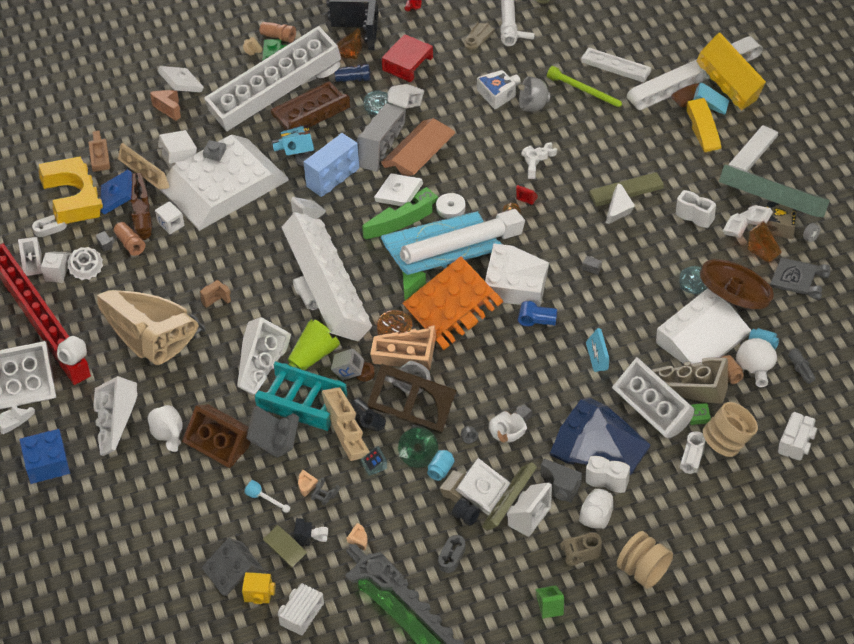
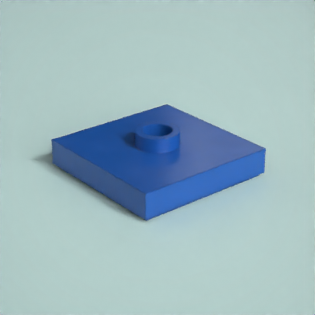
M130 170L124 171L101 185L103 208L100 209V212L104 215L131 199L132 172Z

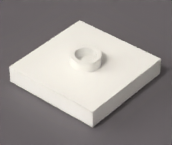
M159 66L158 68L159 74L174 90L202 92L204 88L187 68Z
M391 173L375 195V201L403 206L408 201L411 202L422 186L423 181L420 178Z
M478 458L455 490L489 515L510 485V482Z

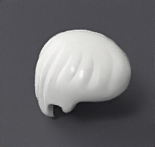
M752 338L743 342L736 355V362L743 372L744 369L750 371V373L758 370H769L774 367L777 361V354L772 345L760 338Z

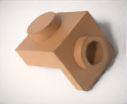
M218 280L199 291L201 302L206 308L221 298L227 304L231 302L229 287L225 284L223 285Z

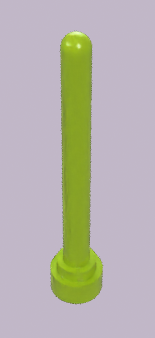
M551 66L548 70L547 78L552 81H563L616 107L622 105L620 100L562 74V71L555 66Z

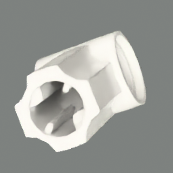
M301 276L293 279L297 295L301 296L306 308L311 310L317 309L318 305L305 277Z
M691 432L687 437L686 448L680 464V469L685 473L692 474L698 471L706 441L701 432Z

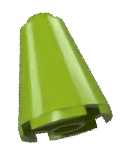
M311 319L287 359L288 365L305 371L338 348L340 342L336 336L334 338L331 337V331L317 320L313 321Z

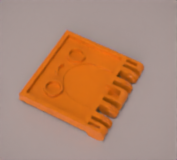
M460 256L404 301L403 305L424 329L429 328V326H435V341L445 350L450 345L444 336L451 343H454L456 340L449 333L455 328L458 334L464 335L465 332L459 326L460 323L469 331L479 322L472 313L476 312L483 319L486 316L480 309L482 305H485L492 312L495 308L489 300L497 307L503 303V300Z

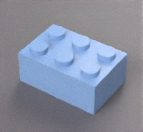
M341 133L304 161L306 187L322 197L339 183H342L352 173H355L359 169L357 142Z

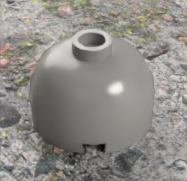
M527 76L522 85H525L524 91L520 90L519 105L520 108H523V111L536 112L541 110L546 102H549L550 92H548L544 81L536 77Z

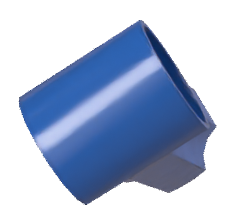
M531 301L521 303L518 322L521 325L532 326L534 323L556 325L557 309L537 307Z

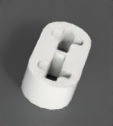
M54 215L37 220L32 225L33 232L37 237H44L62 231L67 227L65 222L57 224Z

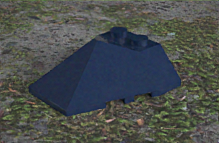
M592 398L580 399L560 427L550 455L572 465L574 463L587 465L590 456H600L609 461H619L629 465V475H631L649 450L651 444L607 405Z

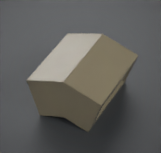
M454 470L439 488L443 497L449 498L455 503L462 498V495L455 489L465 477L464 473Z

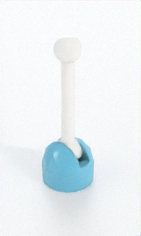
M251 480L246 486L244 493L252 498L261 496L282 508L283 512L288 513L290 511L289 505H283L264 494L258 482Z

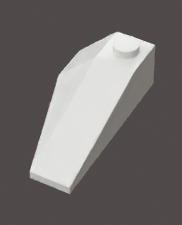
M262 317L249 321L243 337L237 387L255 395L266 380L268 373L271 369H274V362H277L285 354L291 334Z

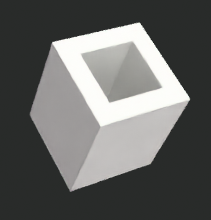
M170 201L155 210L157 223L169 234L185 226L183 214Z

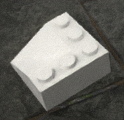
M493 244L485 282L501 297L503 303L521 305L524 301H531L537 307H541L549 262L514 246Z

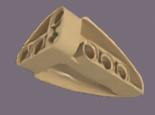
M116 290L106 291L97 295L100 311L118 336L139 358L146 357L155 365H160L178 354L192 339L199 326L197 321L187 315V310L184 307L162 297L140 292Z

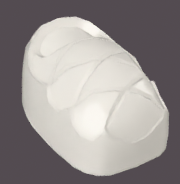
M604 489L592 490L582 505L579 521L591 528L604 529L610 520L613 510V496L611 493Z

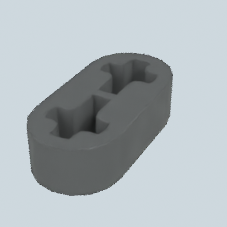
M453 535L448 538L438 558V565L441 571L451 573L457 568L466 549L465 539L462 536ZM457 543L460 544V546H457L453 551V546H455ZM449 557H451V562H449L448 564H444V562H447Z

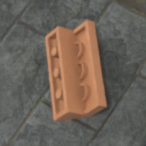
M434 118L424 120L381 163L384 168L396 166L403 176H412L455 134V131Z

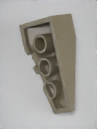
M708 357L703 358L702 362L691 364L690 361L685 362L684 366L680 367L666 366L652 369L655 374L683 398L703 403H723L728 389L727 358Z

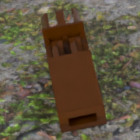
M141 173L132 174V193L130 199L134 214H131L134 232L142 240H147L151 236L152 220L149 211L150 204ZM138 186H140L141 200L137 198L139 194Z

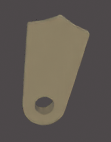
M477 22L464 41L465 48L469 50L478 48L495 32V28L491 27L489 23Z

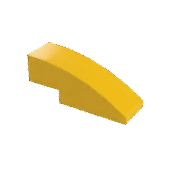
M705 98L687 101V113L693 123L692 129L703 151L709 152L721 149L716 125Z

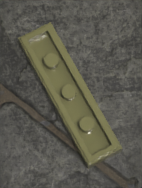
M655 172L589 190V195L597 207L611 203L617 184L623 186L630 198L663 189L664 184L658 173Z
M533 462L519 469L482 524L486 531L499 525L536 470L537 466Z

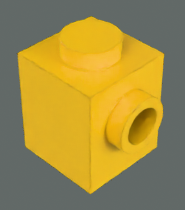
M245 572L242 588L244 602H253L254 604L270 603L271 595L274 596L275 583H272L271 574Z

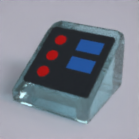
M379 446L375 447L361 459V463L369 476L387 469V460Z

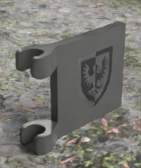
M781 258L770 286L806 294L813 299L819 300L822 297V287L811 286L815 274L822 278H828L830 276V266L827 264L813 265Z

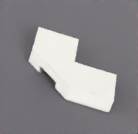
M754 205L741 214L732 215L723 229L724 234L741 238L748 224L765 227L773 213L771 208Z

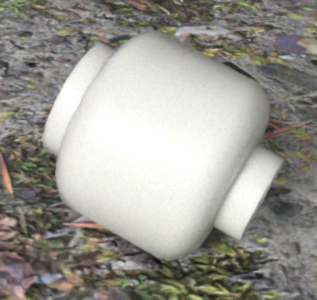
M75 336L68 337L57 348L59 360L68 365L76 364L87 353L85 342Z

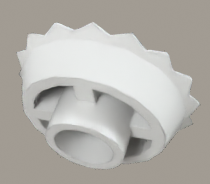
M80 247L69 255L67 268L75 278L90 280L92 277H96L97 273L101 272L103 259L95 249Z

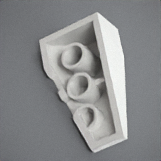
M117 376L95 388L94 411L98 412L96 426L100 427L98 442L100 455L102 456L116 450L136 402V382Z

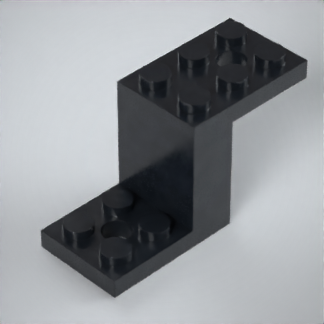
M326 0V6L330 9L328 10V20H331V27H363L364 31L367 32L364 35V42L368 44V50H375L379 20L378 0Z

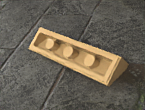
M121 143L119 161L136 173H141L144 179L158 189L169 188L163 171L124 143Z

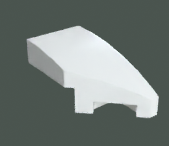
M12 405L11 410L0 414V432L5 434L28 420L34 414L35 409L32 407L20 409L17 408V405Z

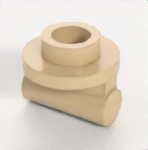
M254 37L244 41L243 49L250 56L263 51V48Z

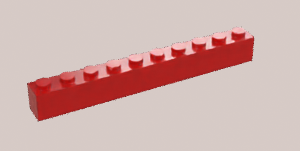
M4 243L0 244V279L41 339L47 343L48 349L73 385L91 377L85 358L74 365H68L59 360L57 356L58 345L66 340L69 335Z

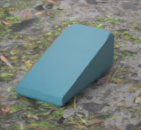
M700 82L696 88L693 100L705 98L709 109L725 115L729 100Z

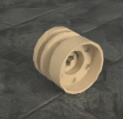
M727 402L722 405L715 416L704 426L703 436L710 447L724 456L733 457L756 434L758 425L753 415L743 406Z
M640 531L622 549L617 560V567L625 571L629 576L634 575V579L648 589L654 586L666 573L672 562L673 553L662 544L655 545L656 541L654 538L649 537L644 531Z

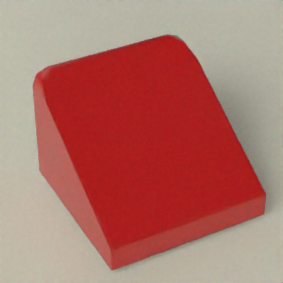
M517 185L516 199L533 205L538 195L533 190Z

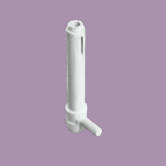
M501 0L502 25L500 30L503 44L513 46L518 38L534 40V33L517 31L514 0Z

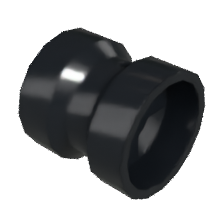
M461 498L453 507L452 516L457 519L461 518L465 524L472 526L478 519L481 509L475 505L471 506L467 500Z

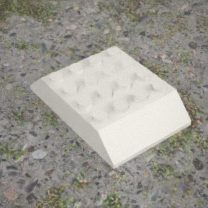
M231 134L219 141L225 143L227 148L220 161L203 158L202 152L204 150L173 166L167 174L166 178L169 188L160 189V191L199 231L289 181L288 177L249 139Z

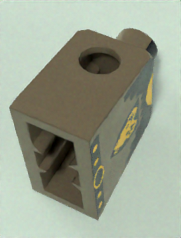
M773 201L767 202V208H771L773 213L764 227V232L793 239L797 210Z

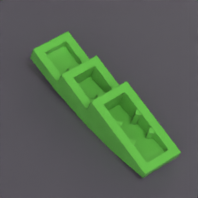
M427 196L415 205L408 201L397 210H393L391 207L387 208L362 225L363 238L367 240L386 235L423 219L433 213L432 200Z

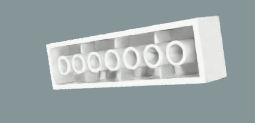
M318 26L204 97L208 110L226 131H229L341 60L338 46Z
M294 212L282 226V229L324 321L331 331L330 333L359 341L372 325L368 314L362 306V301L359 299L356 289L349 279L350 276L337 254V249L334 247L331 237L325 229V224L320 219H314L306 214Z

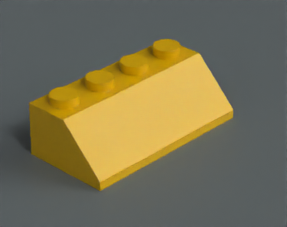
M718 33L703 48L696 62L700 68L706 71L711 80L718 84L722 92L727 94L734 105L738 106L741 111L757 101L766 81L721 33Z

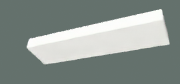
M589 47L581 58L582 63L641 82H645L651 72V67Z
M762 125L729 165L749 171L778 137V132Z

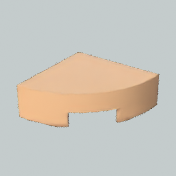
M304 470L299 474L298 487L301 494L306 497L316 487L318 480Z
M357 523L348 535L347 542L353 545L356 544L359 548L365 550L368 544L367 534L363 526Z

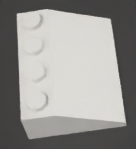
M707 288L657 328L656 344L683 364L689 361L693 364L702 362L703 358H720L745 339L750 334L751 329L726 300L720 298Z
M45 341L0 350V410L10 408L12 405L20 406L56 398L48 345Z

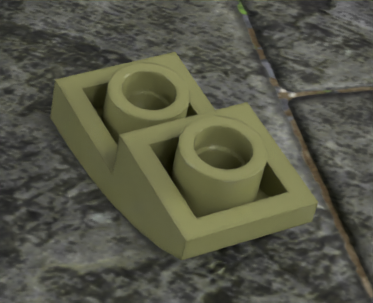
M278 525L263 538V541L291 568L307 554Z

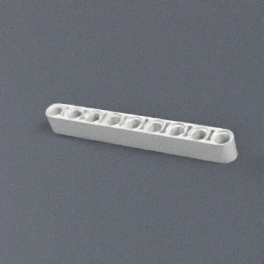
M751 36L731 44L747 62L757 58L763 50L762 46ZM696 59L632 88L627 93V99L638 110H642L671 97L673 93L686 86L702 83L711 78L704 69L700 68Z

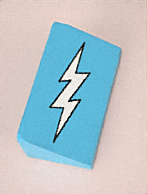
M597 328L586 341L594 372L608 370L609 355L602 330Z

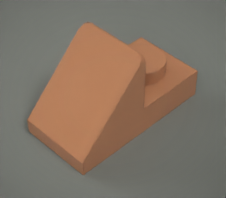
M177 90L152 91L150 93L152 106L175 121L181 118Z

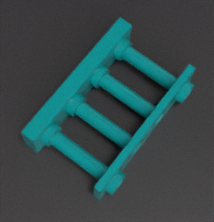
M275 361L273 365L276 378L268 392L257 391L255 394L256 406L264 411L283 417L295 414L299 417L298 422L328 431L331 426V419L325 403L319 410L310 406L319 390L341 388L347 398L346 384L339 380L329 379ZM284 379L294 382L285 398L275 396ZM301 385L312 388L303 404L293 402Z

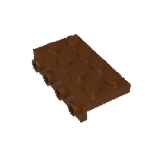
M328 81L271 109V115L285 130L304 125L311 127L350 108V98L347 94L342 95Z

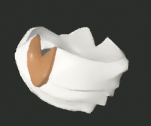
M508 411L497 414L489 422L491 434L502 443L514 442L523 436L527 429L525 421L519 414H511Z

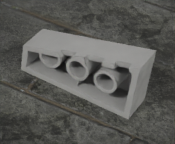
M386 103L378 111V114L372 118L370 124L366 125L364 131L358 135L359 167L378 172L380 168L379 162L386 158L385 153L387 149H391L394 138H397L405 124V108Z

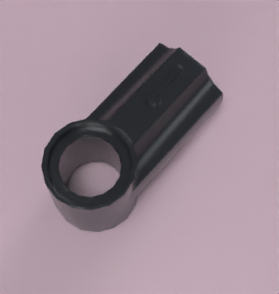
M360 398L351 401L350 404L356 412L355 418L360 421L363 427L376 432L383 430L386 425V419L383 415L368 408L367 403Z

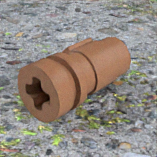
M262 22L260 34L292 43L296 37V28L286 24Z
M124 222L115 225L114 233L124 244L127 251L133 256L141 254L145 249V242Z

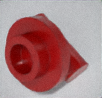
M407 0L404 10L419 9L422 0Z

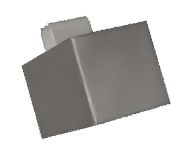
M105 231L96 235L97 242L104 252L113 248V237L109 238Z
M586 256L582 262V270L597 275L602 268V261L592 256Z
M526 405L518 406L514 412L519 414L525 422L532 417V410Z

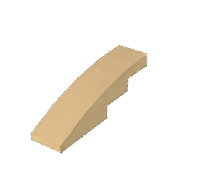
M341 388L322 390V396L327 412L330 413L332 425L349 460L363 459L370 451L362 440L363 432L355 420L356 412Z

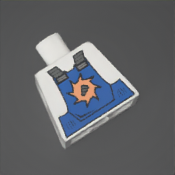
M500 70L478 77L477 91L494 109H497L515 97L516 85H519L521 81L517 74L509 77L504 71Z

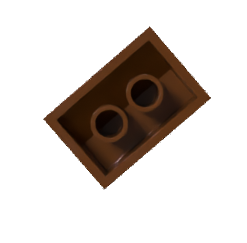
M209 404L195 406L182 440L185 444L228 468H231L251 443V441L247 440L249 426Z

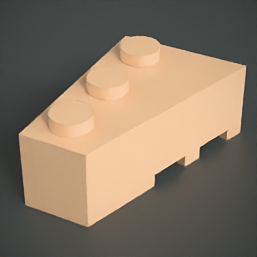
M429 326V328L421 330L412 329L410 332L400 334L396 332L374 336L370 354L373 364L401 367L408 361H415L430 370L436 340L435 326Z

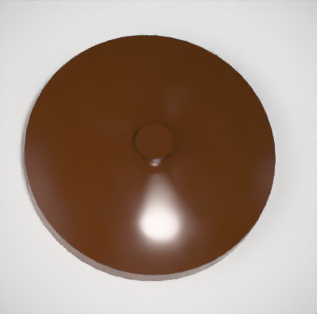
M712 259L706 261L700 270V278L709 290L737 306L749 309H763L768 307L773 299L774 293L771 286L757 273L737 263Z

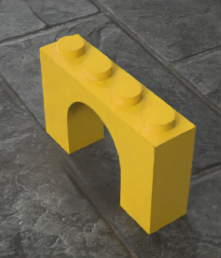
M81 156L39 164V178L44 189L69 185L81 190L80 193L74 196L52 200L53 214L57 224L63 222L67 224L100 217V209L103 208L102 201L97 198V188L93 187L92 176L88 175L87 164L83 163Z

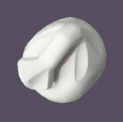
M170 405L153 409L148 415L151 434L157 440L167 441L166 447L168 450L177 452L178 446L181 444L179 433L182 430V420L178 411Z

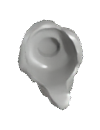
M408 361L399 368V370L431 380L429 370L415 361ZM387 376L385 377V381L391 382L409 394L412 385ZM419 388L418 394L424 390Z

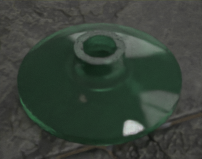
M421 427L407 430L398 442L400 458L404 463L415 468L429 465L438 451V442L434 434ZM420 444L422 446L421 451H415L414 446Z

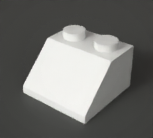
M552 484L530 485L526 492L523 491L515 506L512 505L507 512L508 526L529 537L551 509Z

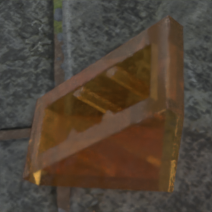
M356 29L336 43L341 57L358 59L362 49L361 31L359 29Z
M765 221L760 222L750 231L748 250L768 263L782 253Z

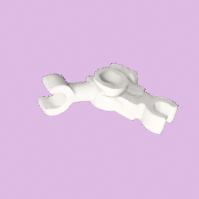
M551 142L546 143L543 148L538 147L534 149L532 146L523 149L521 155L525 157L526 163L529 165L528 179H535L536 165L540 160H545L548 156L552 157L557 154V148L552 149Z

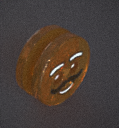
M399 310L385 312L377 321L378 336L396 332L400 334L410 332L413 329L410 316Z

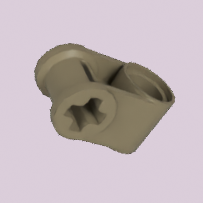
M593 532L574 538H567L560 543L561 550L566 555V564L569 566L595 560L602 553L601 537Z

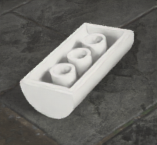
M637 357L612 386L623 399L666 438L679 434L693 417L694 408Z

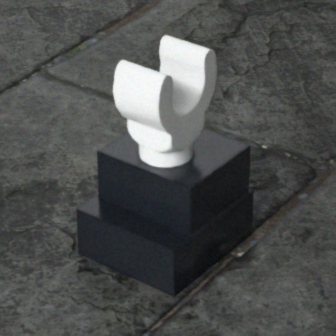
M296 518L293 539L300 546H310L311 537L321 542L327 541V527L312 529L311 522H304V519Z

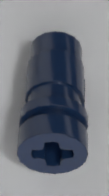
M359 64L356 67L338 68L335 71L336 82L370 81L369 64H363V66Z

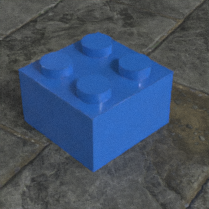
M60 429L20 438L30 484L70 474Z

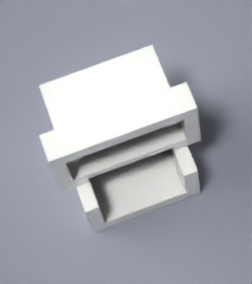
M186 130L159 135L158 147H163L162 157L169 169L196 154L197 148Z

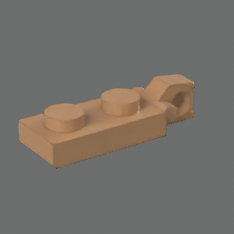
M93 131L94 141L88 142L93 172L110 169L107 141L106 139H101L100 131Z

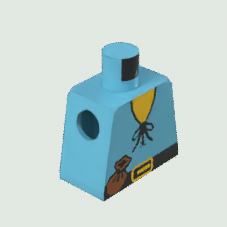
M308 125L281 132L282 139L272 141L274 151L285 149L286 155L314 150Z

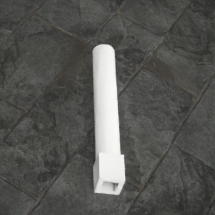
M516 209L499 213L496 219L402 246L400 257L406 264H411L500 236L503 239L522 234L525 219Z

